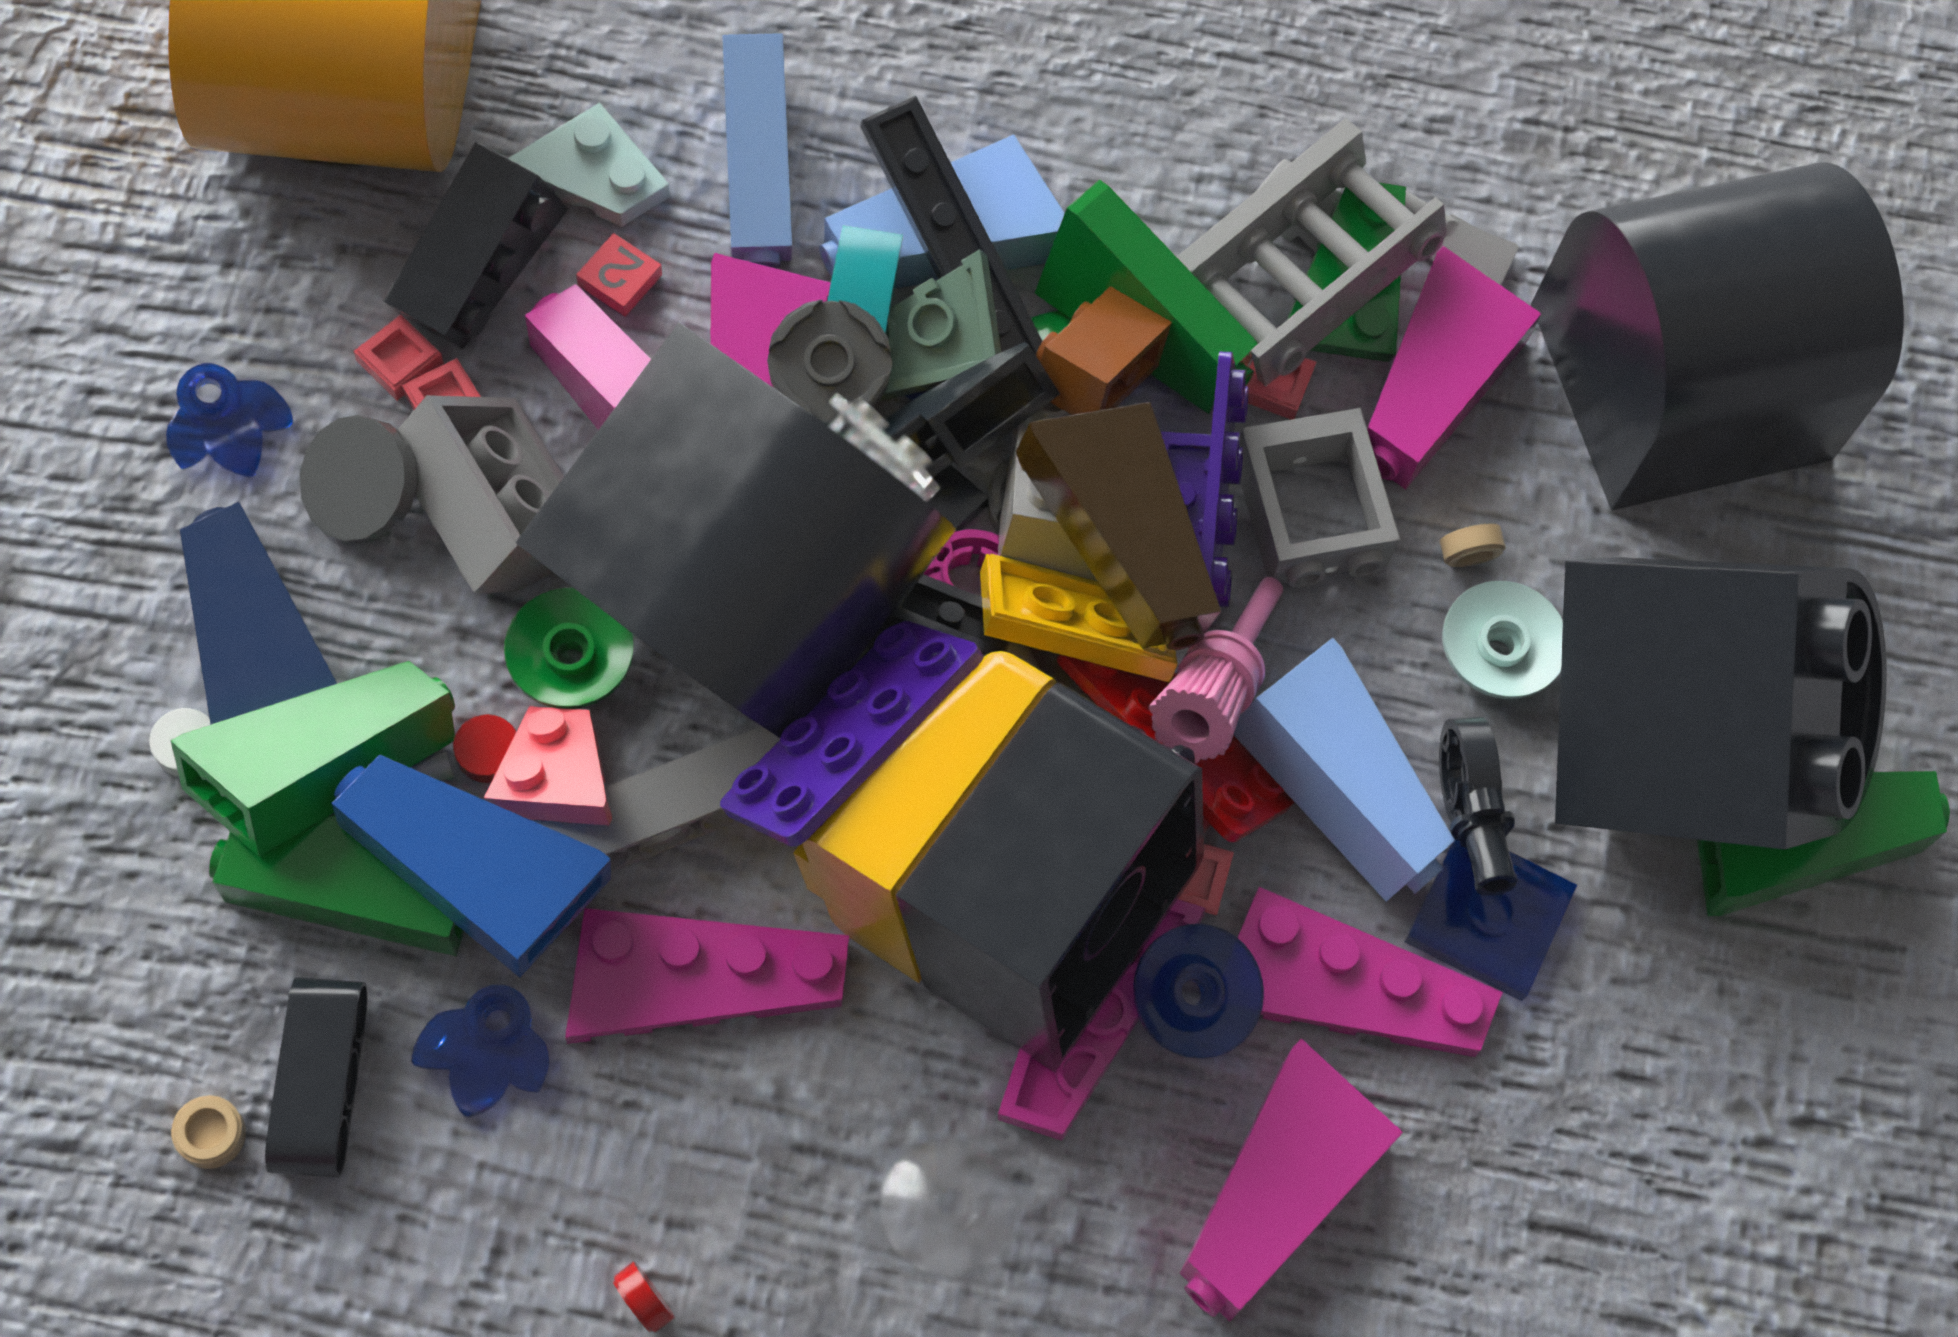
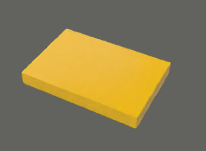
M986 554L980 571L984 635L1171 682L1178 665L1176 651L1168 650L1166 644L1142 649L1098 581L995 554Z

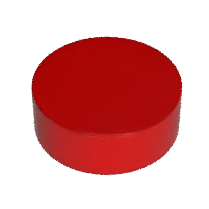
M490 714L475 716L467 720L458 729L453 742V751L460 770L474 781L491 783L516 734L514 727L504 718Z
M633 1261L614 1276L613 1284L648 1332L651 1333L653 1331L656 1333L675 1319L666 1301L636 1262Z

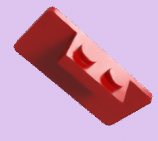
M1061 654L1057 657L1060 667L1096 705L1129 725L1143 729L1147 736L1157 741L1155 738L1156 731L1152 728L1153 714L1149 710V705L1170 682ZM1174 672L1172 680L1177 676V673ZM1234 735L1224 755L1218 754L1214 759L1208 757L1206 760L1200 758L1199 762L1195 763V765L1202 768L1203 817L1229 842L1239 841L1287 812L1294 804L1292 798Z

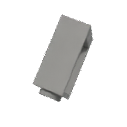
M1361 408L1242 428L1240 433V447H1243L1241 486L1267 577H1273L1279 580L1281 584L1289 583L1293 588H1304L1321 582L1326 576L1348 572L1352 577L1369 576L1379 572L1389 564L1400 538ZM1347 459L1368 531L1290 544L1270 472Z

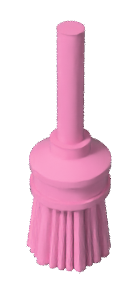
M1266 577L1261 580L1231 632L1225 630L1208 631L1204 634L1202 641L1189 648L1179 664L1177 676L1149 705V710L1153 714L1152 728L1156 731L1155 738L1158 742H1164L1163 745L1174 748L1177 745L1190 748L1194 751L1195 763H1198L1200 758L1206 760L1208 757L1214 759L1218 754H1225L1232 741L1240 714L1250 706L1265 678L1263 658L1253 644L1283 593V586L1279 580L1273 577Z

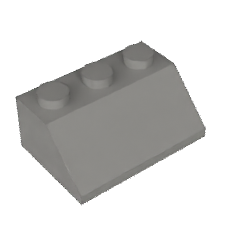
M426 395L399 427L398 431L400 433L397 434L401 437L404 445L410 446L416 459L418 485L415 495L427 513L431 526L440 535L458 565L462 578L469 584L474 593L520 591L554 573L515 543L564 477L516 398Z

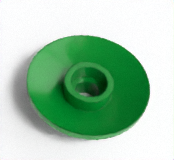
M574 588L550 590L528 601L512 619L504 641L506 666L514 683L529 698L553 708H582L603 700L613 693L626 678L634 655L632 633ZM574 649L583 654L581 660L574 664H564L559 660L561 654L567 650Z

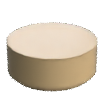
M1479 524L1453 531L1440 539L1444 562L1451 567L1481 564L1497 558L1506 549L1501 527L1498 524Z
M201 1096L189 1101L178 1111L173 1120L171 1137L174 1147L188 1163L203 1169H213L229 1163L238 1155L245 1142L246 1126L241 1114L229 1101L218 1096Z

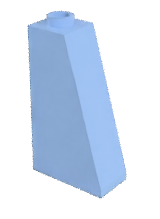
M783 33L722 35L731 256L756 264L778 268L780 267V261L792 260Z
M1013 134L952 161L951 164L1005 269L1010 270L1046 264L1063 219L1064 211L1015 135ZM892 188L824 218V244L819 246V251L824 266L831 277L842 226L845 225L903 234L895 288L923 284L931 278L938 280Z
M1332 638L1259 695L1240 715L1234 736L1387 902L1405 885L1416 894L1443 869V866L1435 858L1455 840L1344 650Z

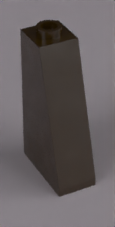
M1151 402L1030 422L1015 451L1018 461L1142 649L1166 644L1168 650H1181L1202 641L1204 634L1220 614L1221 609Z

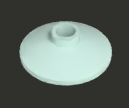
M1510 581L1484 582L1463 592L1450 607L1443 624V648L1453 670L1470 687L1495 698H1525L1548 687L1561 671L1563 620L1552 603L1530 587ZM1499 641L1504 643L1508 647L1510 654L1502 655L1491 648L1490 642Z

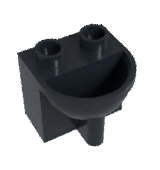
M1629 557L1565 560L1555 824L1777 849H1789L1835 835L1845 829L1857 814L1874 773L1881 743L1886 704L1887 663L1884 629L1878 602L1867 579L1859 571L1851 568Z

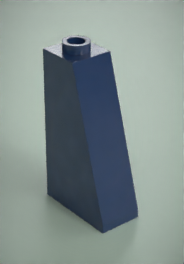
M239 501L225 508L215 507L208 509L198 515L193 523L180 529L210 725L337 684Z

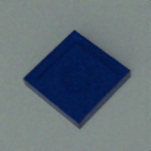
M1455 840L1450 844L1441 862L1443 869L1434 877L1404 942L1523 1001L1530 992L1577 884L1509 851L1513 870L1518 879L1516 887L1501 895H1480L1475 890V879L1468 849L1462 847L1459 840Z

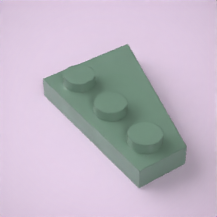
M979 249L961 260L962 266L940 279L934 280L931 278L914 288L913 295L890 308L886 335L890 346L892 370L888 388L879 401L931 390L968 368L1001 353L988 258L983 251Z

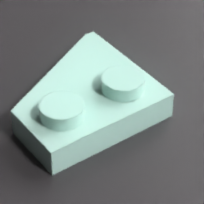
M600 102L508 158L539 175L550 188L554 189V193L560 200L576 207H588L595 212L596 216L621 227L670 197L669 183Z

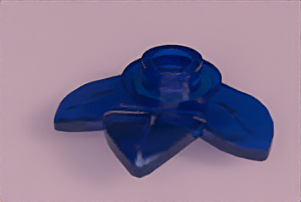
M211 363L200 364L187 370L178 382L176 396L180 408L167 426L166 441L172 458L181 470L193 467L209 455L227 471L251 478L255 476L261 461L262 432L279 431L292 426L294 423L293 416L285 399L267 383L259 380H237L228 369L220 365ZM205 384H213L220 389L221 395L214 402H203L196 395L198 389Z
M506 985L484 987L471 996L465 1008L447 1010L436 1014L418 1036L411 1057V1062L416 1067L429 1070H450L449 1083L452 1097L460 1113L468 1118L482 1114L494 1107L504 1096L509 1084L526 1092L538 1093L545 1082L550 1065L546 1043L530 1028L532 1015L527 1000L519 991ZM502 1010L510 1014V1021L505 1028L491 1030L486 1027V1019L492 1012Z

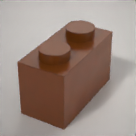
M1111 286L1092 304L1084 302L1074 313L1069 325L1059 334L1054 331L1048 334L1036 353V357L1061 393L1050 403L1070 415L1116 408L1159 366L1172 322Z

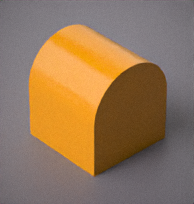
M170 0L168 25L170 82L176 117L183 137L192 148L197 150L443 172L451 160L459 132L481 0Z

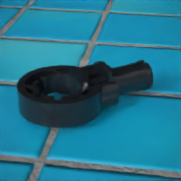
M1484 717L1448 719L1443 725L1440 736L1439 775L1445 809L1451 821L1450 833L1454 840H1459L1460 845L1468 849L1476 892L1484 896L1501 895L1514 889L1518 879L1513 870L1506 836L1515 826V818L1511 811H1505L1501 794L1500 761L1495 737L1490 724Z

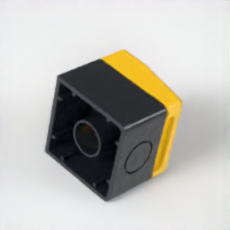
M1004 651L992 652L983 657L981 663L925 718L851 796L804 843L796 848L793 854L807 889L824 900L832 922L845 935H849V938L917 983H920L922 980L925 988L1016 1048L1022 1049L1031 1055L1033 1059L1056 1073L1058 1067L1078 1042L1088 1025L1095 1018L1115 987L1188 886L1204 856L1202 768L1065 685L1056 683L1055 679L1017 656Z

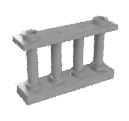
M1347 118L1343 119L1177 256L1188 270L1258 342V345L1251 350L1257 379L1265 387L1279 375H1288L1296 370L1304 361L1309 350L1416 261H1425L1433 256L1441 247L1444 238L1447 237L1444 204L1437 197L1414 215L1363 169L1367 164L1363 134ZM1347 187L1395 231L1370 252L1366 251L1318 207V204L1337 188ZM1302 224L1349 268L1324 290L1316 285L1272 244L1275 239L1292 225ZM1256 261L1304 306L1278 328L1227 282V279L1247 262L1252 263Z

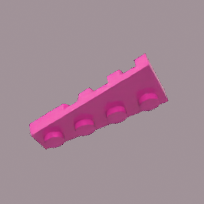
M1258 887L1207 1009L1231 1013L1232 1010L1260 1014L1263 1015V1019L1290 1024L1293 1020L1326 1026L1332 1032L1354 1036L1359 1032L1386 1037L1393 1043L1476 1057L1482 1049L1503 992Z
M1179 899L1176 901L1095 1018L1088 1025L1083 1035L1058 1067L1056 1073L1033 1059L1031 1055L1022 1049H1019L998 1111L999 1121L1062 1141L1203 919L1206 908Z
M584 908L565 1035L567 1044L591 1041V1037L624 1033V1036L652 1033L653 1029L685 1024H693V1027L718 1024L721 1019L750 1015L762 1018L842 1007L849 935Z

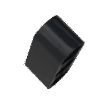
M295 977L288 997L266 1138L265 1164L267 1173L340 1178L346 1160L366 1024L368 993L365 982Z

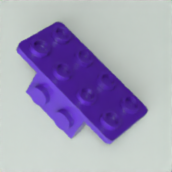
M1223 351L1219 352L1211 435L1160 432L1219 606L1229 607L1232 570L1228 569V557H1222L1224 545L1234 546L1236 541L1238 510L1234 508V495L1229 494V484L1240 485L1243 447H1240V432H1234L1235 423L1246 424L1249 387L1245 386V370H1236L1233 352Z
M902 621L887 628L877 637L874 647L860 661L830 684L827 695L806 717L799 718L788 725L782 732L780 740L755 765L748 767L736 777L732 788L720 801L721 808L728 817L789 846H798L804 843L981 663L983 654L974 642L911 621Z

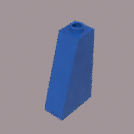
M379 755L366 769L363 766H358L351 770L339 783L334 793L336 799L332 802V807L338 825L519 978L611 880V859L601 850L382 755Z

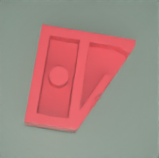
M529 706L484 796V800L529 820L609 826L612 821V813L607 800L604 785L606 782L598 754L599 746L596 730L590 711Z

